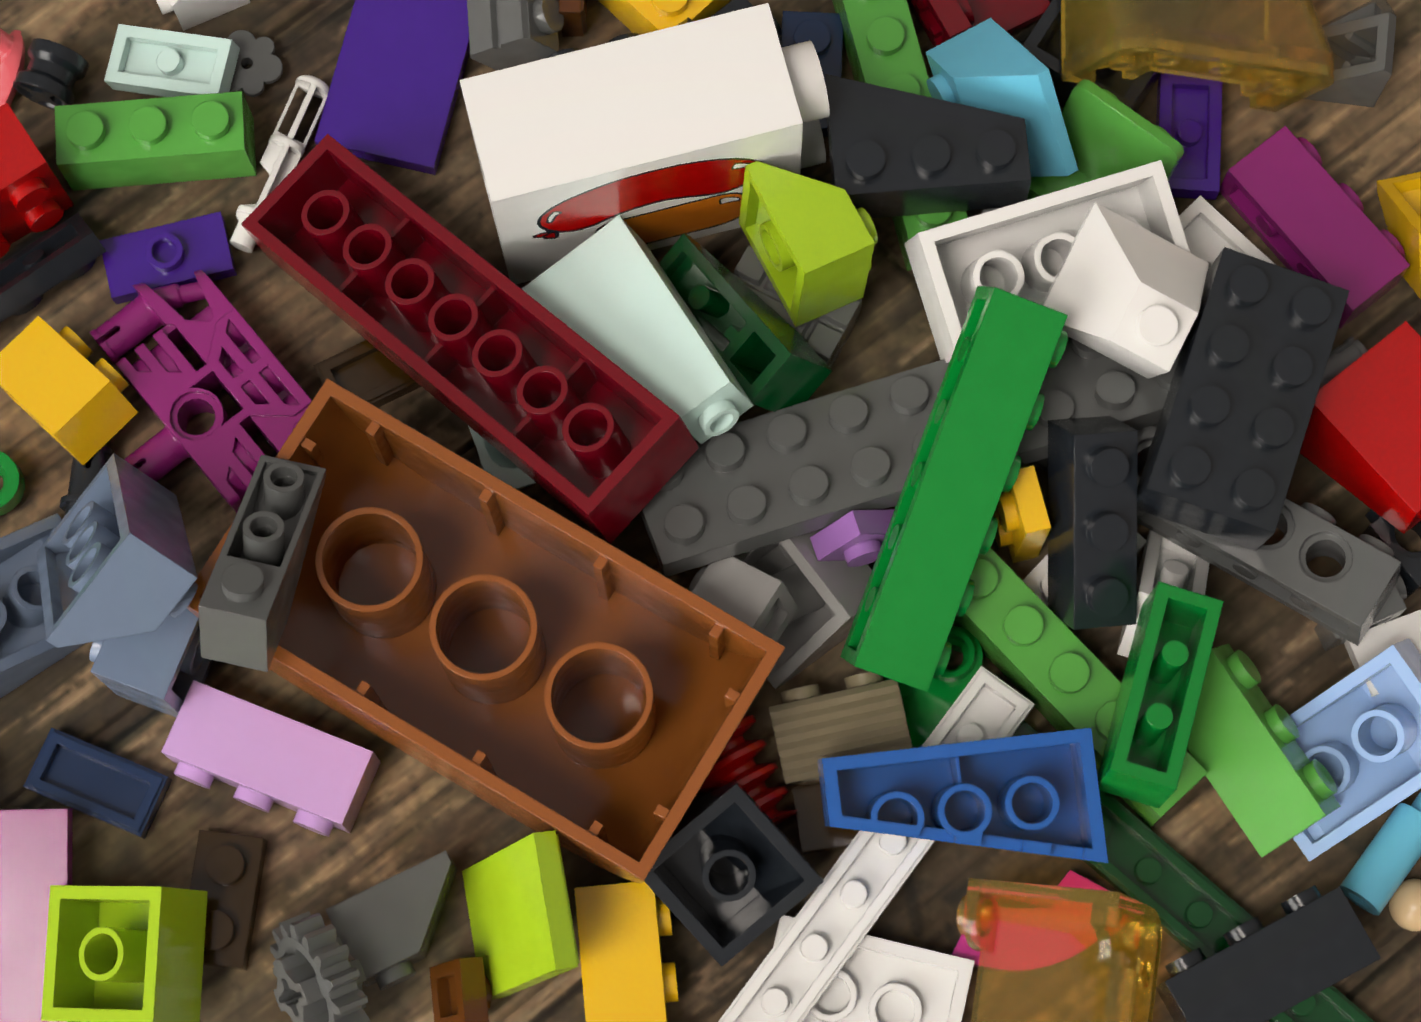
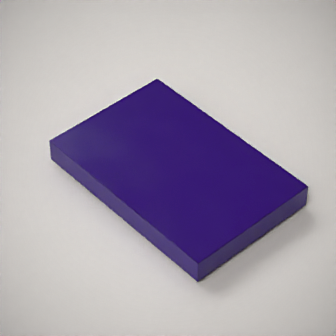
M355 0L314 140L315 144L317 145L329 134L357 158L436 175L460 90V79H463L470 54L467 0Z

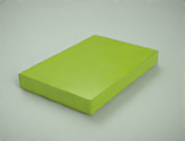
M556 830L532 833L462 871L475 957H483L484 975L487 976L490 982L492 999L507 997L578 967L579 957L559 837L556 834Z

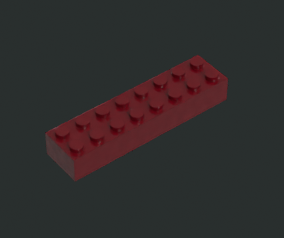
M329 134L307 154L241 223L243 228L271 261L609 544L617 538L699 449L682 418Z

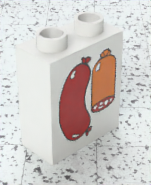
M769 3L460 79L509 279L515 284L534 280L618 215L639 235L650 250L675 244L683 233L696 239L741 227L739 225L746 165L759 161L800 175V169L826 162L825 145L819 119L829 117L830 110L825 80L817 52L812 41L781 48Z

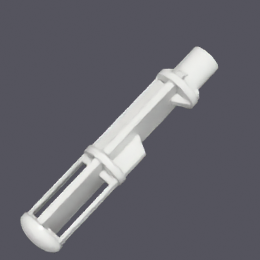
M301 75L296 79L295 86L278 124L268 140V145L260 164L268 172L269 177L257 204L238 206L236 217L239 222L229 243L239 250L252 253L256 242L243 228L241 223L297 166L305 152L304 149L325 105L330 89L324 81L315 76ZM297 88H300L307 94L287 136L278 132ZM312 97L321 98L323 101L304 143L295 140L294 137Z

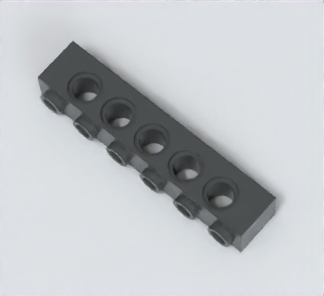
M1158 423L1138 429L1137 487L1141 478L1138 472L1145 465ZM1048 458L1032 463L1048 472ZM1285 498L1277 528L1283 532L1285 537L1276 544L1261 545L1256 551L1137 509V523L1357 646L1362 641L1398 582L1401 561L1394 558L1395 554L1388 545L1367 534H1360L1358 538L1335 526L1336 520L1327 511L1308 502H1304L1299 506ZM1327 556L1335 559L1341 565L1342 571L1332 577H1320L1312 573L1307 564L1316 557Z

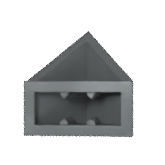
M1371 0L1316 29L1285 36L1280 93L1291 98L1374 107L1392 75L1397 16L1387 0Z

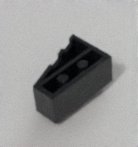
M825 74V85L830 115L826 120L832 185L845 189L856 209L863 207L871 218L1002 208L1027 200L1031 184V172L1024 118Z

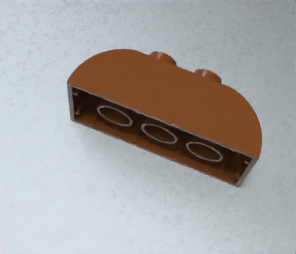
M327 378L275 457L326 468V479L289 618L269 669L318 701L535 832L556 830L560 846L622 878L636 883H643L782 655L785 646ZM232 524L195 581L198 584V588L187 609L198 618V605Z

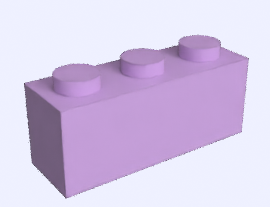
M193 680L161 751L167 758L177 764L174 775L207 789H210L214 779L236 787L234 799L267 813L270 812L273 803L296 811L297 813L293 820L295 824L329 837L333 827L348 833L351 832L380 765V760L373 751Z

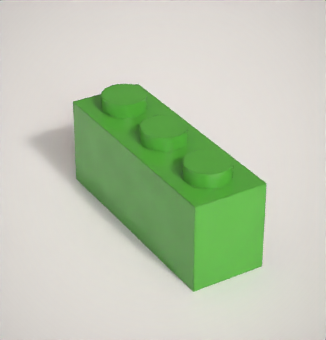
M242 91L55 106L56 165L73 191L256 176L254 118Z
M1228 643L1211 650L1187 749L1192 757L1208 772L1205 776L1262 858L1341 806L1334 797L1338 790L1328 770L1316 759L1309 761L1295 739L1299 737V731L1290 715L1278 704L1271 706L1257 684L1262 680L1254 663L1243 651L1237 650L1234 652Z

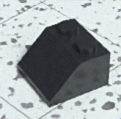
M735 780L693 800L644 882L722 967L822 884L824 880Z

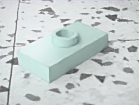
M118 24L104 82L113 90L160 97L225 93L230 91L240 48L232 39Z

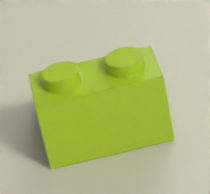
M759 161L746 165L739 225L794 326L798 327L863 298L868 273L872 269L871 260L874 246L878 242L877 231L868 212L863 207L856 209L843 188Z

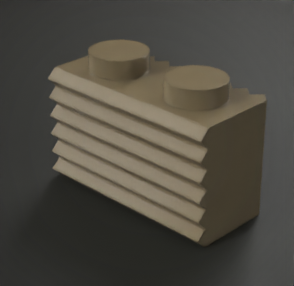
M865 672L844 678L846 690L821 695L819 684L781 692L783 704L769 707L785 784L790 786L818 780V759L913 748L899 682L892 679L884 681L883 676L872 672Z

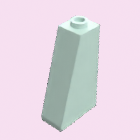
M619 215L522 288L523 291L682 418L693 438L699 443L703 444L712 436H718L727 432L736 424L740 415L754 406L646 243Z

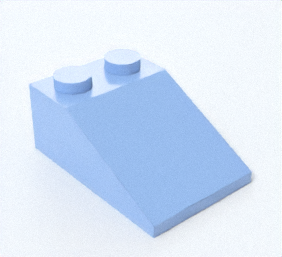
M1408 638L1393 644L1290 715L1299 731V737L1295 739L1309 761L1316 759L1328 770L1338 790L1334 797L1341 806L1293 838L1309 862L1421 789V654ZM1370 680L1379 694L1371 697L1366 682Z

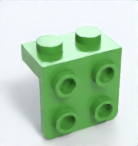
M1083 79L1072 90L1062 111L1078 171L1069 176L1031 177L1027 200L1162 160L1169 181L1184 154L1182 145L1171 137L1165 129L1149 122L1119 101L1110 91L1100 88L1090 80Z

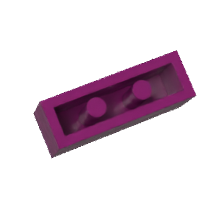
M1286 126L1228 169L1220 187L1221 195L1283 265L1289 270L1349 290L1339 323L1340 329L1394 288L1410 267V264L1405 260V251L1396 237L1385 229L1379 230L1363 213L1364 207L1358 195L1348 185L1344 183L1337 184L1322 167V159L1316 148L1305 138H1296Z

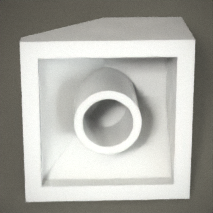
M1095 202L1091 205L1042 305L1068 315L1063 330L1067 331L1069 337L1149 379L1170 372L1199 313L1209 263Z

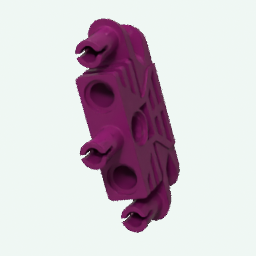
M202 270L194 271L198 282L185 285L175 283L151 289L145 283L134 284L132 286L138 293V297L99 327L89 332L164 425L160 432L124 460L158 482L187 458H191L237 514L261 454L265 455L252 438L260 432L278 454L312 400ZM204 299L208 302V306L190 320H185L174 310L182 308L184 304ZM164 326L152 335L158 345L150 351L144 343L134 349L140 359L132 365L125 357L119 360L153 332ZM185 343L204 364L197 372L178 350ZM222 389L226 391L241 409L231 419L219 398L215 396ZM206 412L215 414L213 426L207 432L201 435L187 434L186 428L188 423L195 415Z

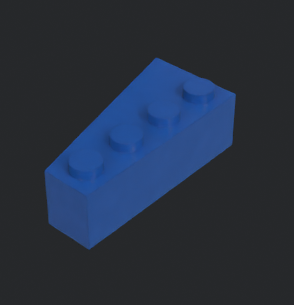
M1091 728L817 760L825 826L1108 863Z

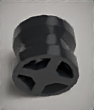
M41 38L33 39L27 51L30 58L28 67L18 72L13 82V87L29 100L52 110H55V106L72 105L75 100L72 92L73 86L76 81L82 80L85 77L90 66L89 63L81 55L59 43Z

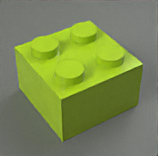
M50 885L41 1021L200 1022L208 891L161 886Z

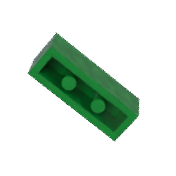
M1158 582L1142 604L1097 776L1100 791L1160 808L1177 790L1224 601Z

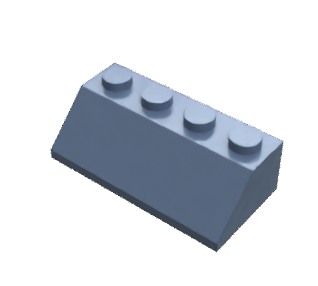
M115 453L108 459L37 551L46 641L57 648L155 632L168 615L176 618L188 607L198 588V584L195 583L198 577L177 496Z

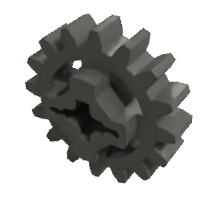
M309 911L280 922V927L272 931L276 943L270 945V951L276 959L273 962L274 968L272 969L277 977V988L273 991L281 1012L286 1011L291 1017L292 1022H370L369 1017L364 1011L366 1008L365 1004L368 1003V998L362 991V982L366 981L364 969L359 959H353L349 954L347 944H342L340 936L336 935V929L333 924L325 926L320 913L311 915Z

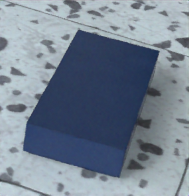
M51 727L23 787L145 839L172 779Z

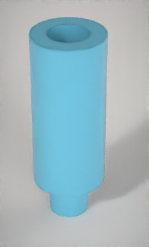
M1421 791L1411 805L1398 803L1339 886L1349 900L1371 914L1380 915L1421 857Z

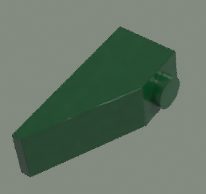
M683 233L659 262L754 405L776 412L777 410L806 402L832 372L831 368L789 323L691 236Z

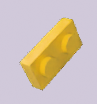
M1034 465L1020 469L1012 489L1008 493H1001L997 509L993 517L998 519V528L995 536L996 542L999 547L1008 545L1013 563L1037 558L1051 529Z

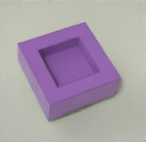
M895 509L852 510L810 537L817 560H846L848 567H859L876 561Z

